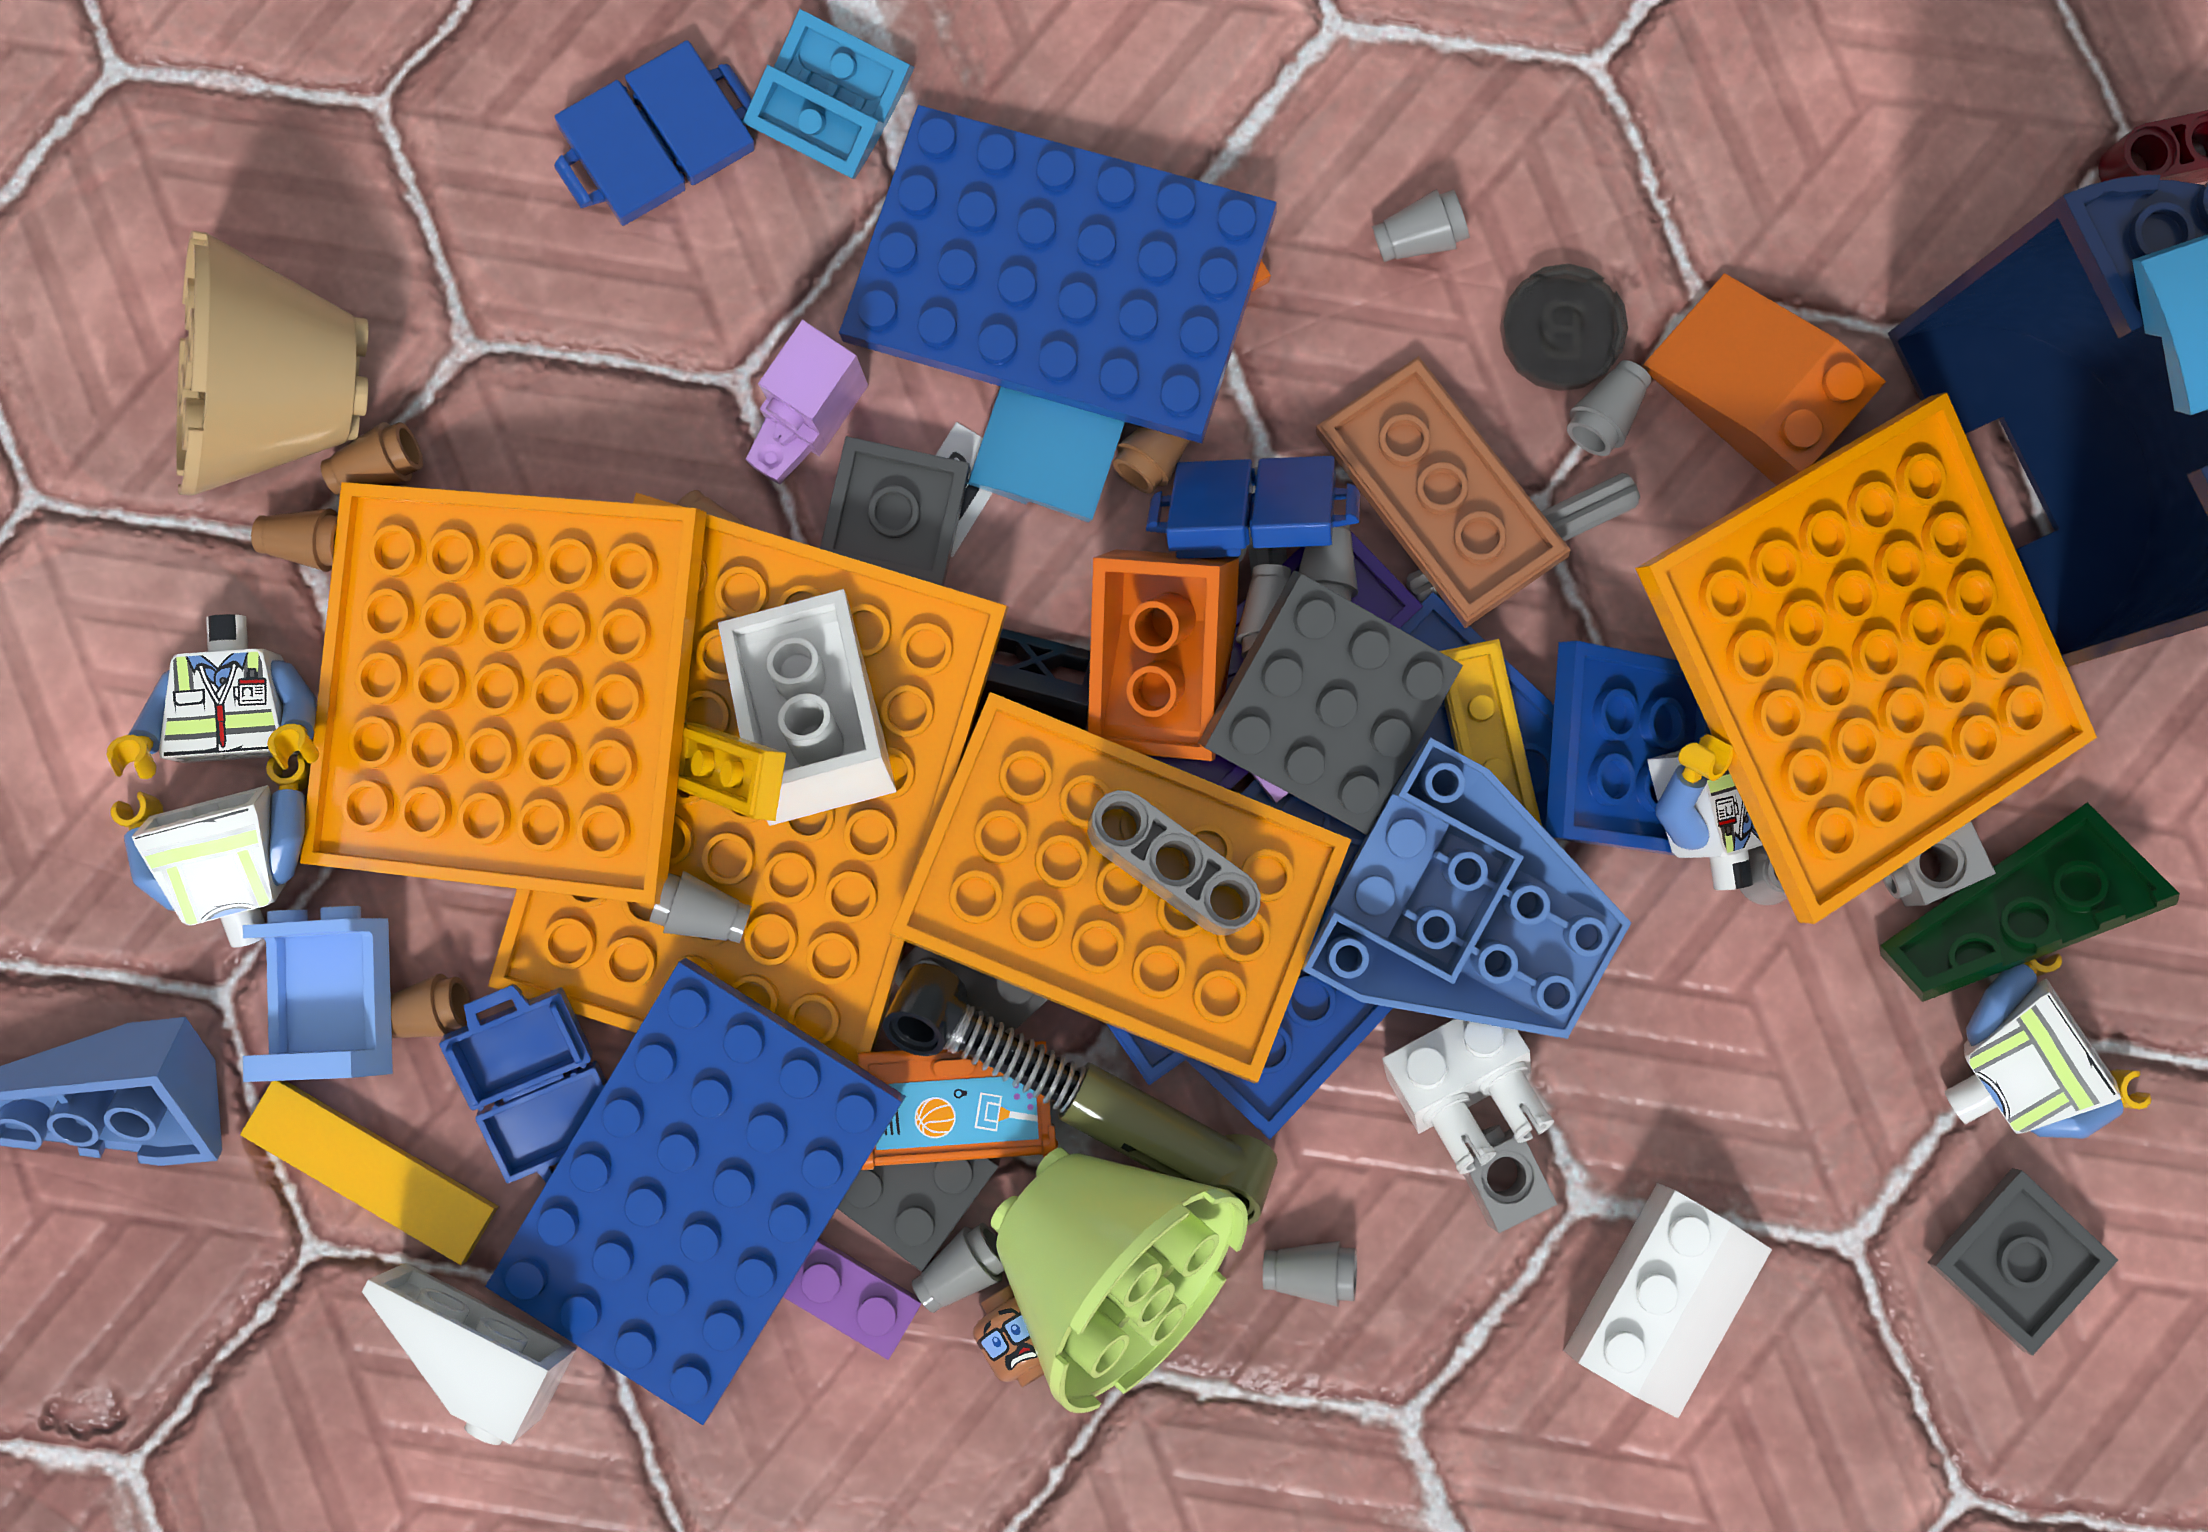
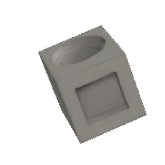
M1970 821L1931 847L1938 854L1941 862L1940 872L1934 880L1928 879L1922 873L1920 868L1921 854L1882 880L1890 894L1895 899L1901 898L1904 906H1922L1994 875L1996 872Z
M1495 1125L1482 1130L1490 1146H1493L1496 1151V1155L1483 1166L1478 1162L1470 1146L1466 1144L1474 1158L1473 1164L1476 1170L1463 1175L1488 1226L1496 1232L1501 1233L1557 1205L1527 1142L1518 1143L1511 1129L1503 1132L1500 1125ZM1511 1157L1517 1166L1515 1183L1507 1190L1493 1191L1487 1180L1489 1167L1499 1158Z

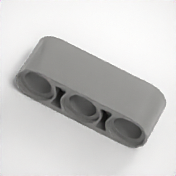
M1116 790L1106 794L1097 802L1089 818L1087 834L1093 847L1196 924L1215 935H1230L1240 931L1256 917L1260 908L1261 894L1254 880L1145 799L1130 791ZM1112 809H1122L1128 812L1136 823L1135 836L1125 841L1109 837L1102 826V815ZM1164 848H1176L1182 851L1189 861L1187 877L1181 880H1171L1164 877L1156 865L1157 852ZM1219 886L1230 887L1240 895L1243 909L1239 918L1234 920L1224 919L1213 911L1210 896L1214 888Z

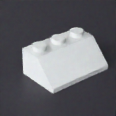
M1657 1183L1563 1351L1580 1365L1631 1395L1679 1418L1772 1249L1685 1195Z

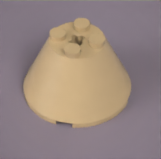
M191 231L187 248L182 304H185V330H189L188 337L180 338L178 362L176 475L183 476L182 484H178V493L180 495H196L344 444L347 440H356L359 433L360 416L366 415L368 402V378L359 376L360 357H365L367 352V318L354 317L349 312L207 232Z

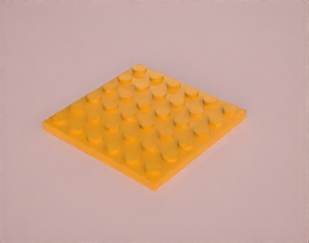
M1947 392L1929 396L1635 568L1712 736L1733 747V758L1728 771L1799 923H1817L2097 738Z
M341 482L313 743L319 752V758L316 762L311 763L305 812V835L302 843L300 864L637 903L660 904L661 892L669 873L707 512L688 507Z

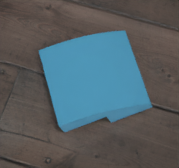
M799 9L774 67L767 64L742 122L812 159L855 179L878 142L915 67Z
M2207 234L2132 260L2145 334L2162 337L2174 411L2188 415L2208 410Z
M1000 386L967 484L1025 505L1028 502H1032L1089 523L1095 514L1125 422Z

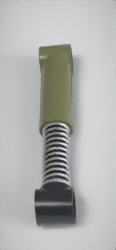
M922 963L914 965L907 971L882 1025L885 1035L897 1047L919 1056L936 1055L943 1049H947L952 1054L962 1051V1059H966L968 1055L973 1057L972 1065L976 1064L978 1060L983 1062L982 1071L990 1066L994 1068L992 1071L993 1076L997 1075L998 1072L1004 1074L1002 1077L1003 1082L1007 1081L1010 1077L1014 1079L1013 1087L1018 1086L1019 1083L1023 1084V1093L1027 1092L1030 1088L1034 1090L1033 1098H1037L1039 1094L1044 1096V1104L1048 1103L1050 1099L1053 1100V1108H1059L1060 1110L1059 1120L1157 1173L1230 1191L1246 1206L1248 1212L1247 1225L1258 1221L1278 1164L1276 1154L1263 1141L1243 1134L1224 1136L1090 1062L1075 1070L1074 1061H1069L1065 1064L1064 1055L1058 1056L1055 1059L1054 1050H1049L1045 1053L1044 1044L1035 1047L1034 1039L1024 1042L1023 1033L1014 1037V1029L1008 1028L1004 1031L1003 1022L993 1026V1017L983 1020V1011L976 1012L974 1011V1006L970 1007L967 1004L968 999H966L967 991L965 985L958 976L946 968L935 964Z

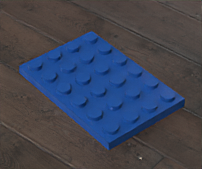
M918 105L839 335L843 342L1203 443L1277 213V202Z
M684 958L678 962L485 1287L693 1420L704 1425L906 1096L694 962Z

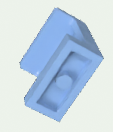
M338 906L320 908L321 920L308 921V910L267 911V924L242 925L243 938H263L266 941L269 1054L243 1056V1082L356 1078L393 1074L388 918H361V906Z

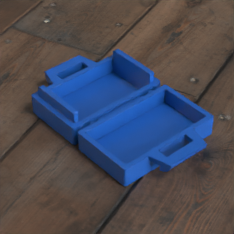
M688 40L625 75L626 84L633 95L634 102L628 95L627 87L623 86L619 80H615L554 116L557 127L571 147L564 156L561 155L557 159L554 168L580 208L606 201L622 226L627 225L686 190L684 175L691 185H696L755 150L754 139L742 122L752 98L730 65L720 64L718 68L708 70ZM724 78L742 107L734 110L716 82ZM636 105H637V106L639 105L642 110H638V108L636 107ZM674 160L676 161L677 168L673 164ZM577 161L581 162L598 188L590 194L586 192L570 165Z
M1334 456L1263 458L1258 461L1257 474L1255 469L1252 468V461L1250 459L1178 462L1176 464L1172 495L1163 496L1162 491H1159L1151 498L1146 531L1166 533L1168 551H1175L1178 559L1238 557L1241 555V549H1245L1250 544L1249 528L1253 548L1332 545L1334 527L1359 523L1361 494L1356 486L1347 483V489L1335 488L1336 470ZM1346 499L1345 515H1334L1335 500ZM1170 506L1168 521L1160 522L1162 507Z
M513 984L464 1004L467 1026L443 1035L439 1046L471 1110L478 1109L475 1120L505 1182L511 1183L537 1172L547 1183L553 1173L550 1166L560 1162L606 1085L607 1080L597 1061L591 1062L593 1051L564 989L559 987L527 1000L523 996L522 990ZM511 999L515 1005L481 1020L477 1015L481 1011Z

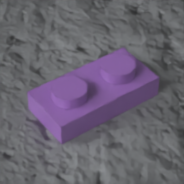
M821 1238L818 1239L783 1296L785 1299L887 1360L890 1359L922 1304L913 1293Z

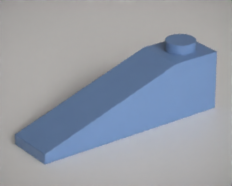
M179 1017L126 1023L0 1066V1146L37 1150L43 1141L59 1142L78 1146L79 1156L101 1158L105 1149L138 1152L137 1158L139 1163L157 1166L218 1161L222 1152L216 1060L187 1018Z

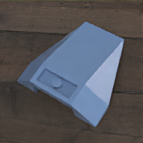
M1429 737L1398 780L1333 895L1302 970L1363 1003L1568 1039L1632 922L1488 768Z

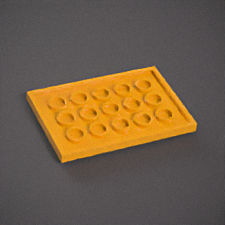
M990 692L889 933L893 937L1255 1084L1258 1083L1351 839ZM1116 790L1130 791L1145 799L1254 880L1261 894L1260 908L1256 917L1240 931L1230 935H1215L1196 924L1093 847L1088 837L1087 829L1089 818L1097 802L1106 794ZM1112 809L1102 815V826L1109 837L1125 841L1135 836L1136 823L1128 812L1122 809ZM1164 848L1157 852L1156 865L1164 877L1171 880H1181L1187 877L1189 861L1182 851L1176 848ZM1219 886L1213 889L1210 896L1213 911L1224 919L1234 920L1239 918L1243 909L1240 895L1234 889L1226 886Z

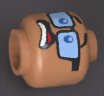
M1009 1285L981 1303L987 1315L976 1323L973 1329V1337L999 1380L1010 1382L1017 1379L1020 1386L1024 1387L1043 1376L1044 1372Z

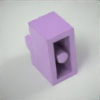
M804 320L797 326L758 383L767 398L760 407L765 421L746 457L747 462L770 480L781 484L810 452L820 457L869 386L857 356Z

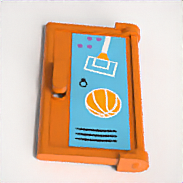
M1034 1041L1035 1047L1044 1044L1045 1053L1047 1052L1046 1041ZM943 1049L938 1054L932 1056L913 1055L904 1050L858 1053L859 1067L906 1096L861 1170H874V1166L1031 1155H1043L1044 1158L1048 1153L1058 1148V1141L1055 1138V1126L1051 1123L1050 1100L1044 1104V1096L1042 1094H1039L1037 1098H1033L1034 1090L1030 1088L1027 1092L1023 1093L1024 1085L1019 1083L1018 1086L1013 1087L1014 1079L1010 1077L1007 1081L1003 1082L1002 1077L1004 1074L998 1072L997 1075L993 1076L992 1071L994 1068L990 1066L982 1071L983 1062L978 1060L976 1064L972 1065L973 1057L968 1055L966 1059H962V1051L952 1054L947 1049Z

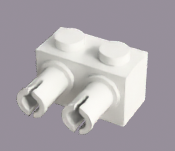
M1453 1019L1382 1058L1387 1080L1418 1134L1434 1126L1454 1160L1459 1174H1466L1476 1170L1473 1164L1474 1158L1465 1144L1470 1146L1481 1166L1485 1165L1496 1155L1494 1147L1490 1146L1468 1107L1490 1095L1492 1096L1518 1143L1533 1139L1530 1132L1533 1130L1524 1113L1528 1116L1538 1135L1542 1134L1554 1123L1553 1118L1547 1113L1525 1077L1531 1073L1530 1050L1518 1030Z

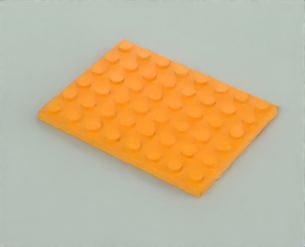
M637 492L633 504L682 507ZM706 514L684 722L698 723L740 737L718 622L844 589L881 722L897 792L769 826L766 820L750 818L677 789L669 873L681 877L683 871L738 899L740 903L752 906L740 943L730 940L722 941L663 933L664 926L649 922L654 904L517 889L488 987L500 990L514 984L522 990L523 996L527 999L535 998L562 987L575 1014L637 1033L678 962L687 958L859 1066L858 1053L874 1051L906 946V941L891 936L889 932L963 758L1009 607Z

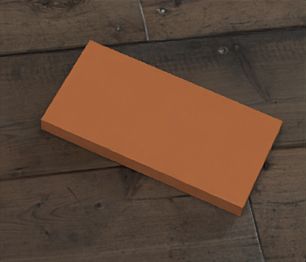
M1419 356L1316 426L1317 436L1464 628L1473 624L1569 557L1570 548Z

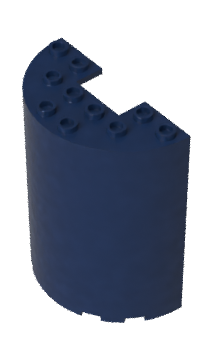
M2141 175L2099 182L2067 193L1888 332L1921 401L1929 396L1947 392L1965 434L1999 419L2054 529V532L2016 549V552L2066 667L2208 626V410L2193 415L2174 411L2162 337L2145 334L2132 262L2133 259L2208 234V182L2201 185L2175 180H2160V175Z

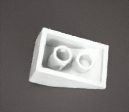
M844 589L718 622L740 738L786 753L776 821L766 820L769 826L897 792L881 722Z
M407 1263L368 1279L362 1290L364 1296L449 1413L467 1422L464 1427L465 1430L473 1437L488 1444L500 1445L504 1441L511 1445L542 1419L576 1351V1348Z

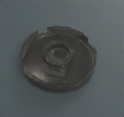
M1568 263L1543 267L1522 281L1506 302L1500 324L1503 350L1516 372L1536 386L1556 391L1584 388L1603 377L1623 352L1628 332L1625 304L1617 291L1613 292L1611 287L1603 282L1605 278L1594 270Z

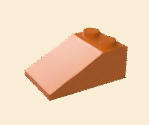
M1725 273L1641 366L1654 380L1776 486L1813 465L1887 382L1837 338Z
M1115 549L1093 557L1088 732L1143 755L1213 761L1216 754L1204 748L1198 742L1226 692L1237 621L1239 558L1178 559L1176 553Z

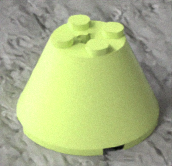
M1060 1147L1054 1149L1043 1158L1036 1170V1178L1023 1190L1019 1197L1011 1196L1001 1203L993 1214L990 1223L991 1227L998 1232L997 1252L1055 1400L1073 1413H1085L1098 1409L1101 1403L1095 1398L1096 1396L1113 1386L1125 1394L1158 1367L1182 1342L1209 1308L1226 1281V1278L1218 1272V1269L1229 1246L1236 1252L1242 1248L1247 1231L1248 1212L1246 1206L1238 1197L1226 1189L1081 1153L1069 1154Z

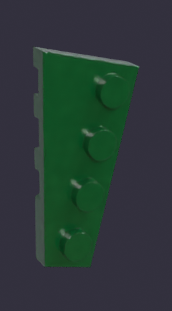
M2087 802L1994 866L1996 874L1959 890L1880 945V956L1917 997L1924 1002L2174 906L2178 903L2180 893Z

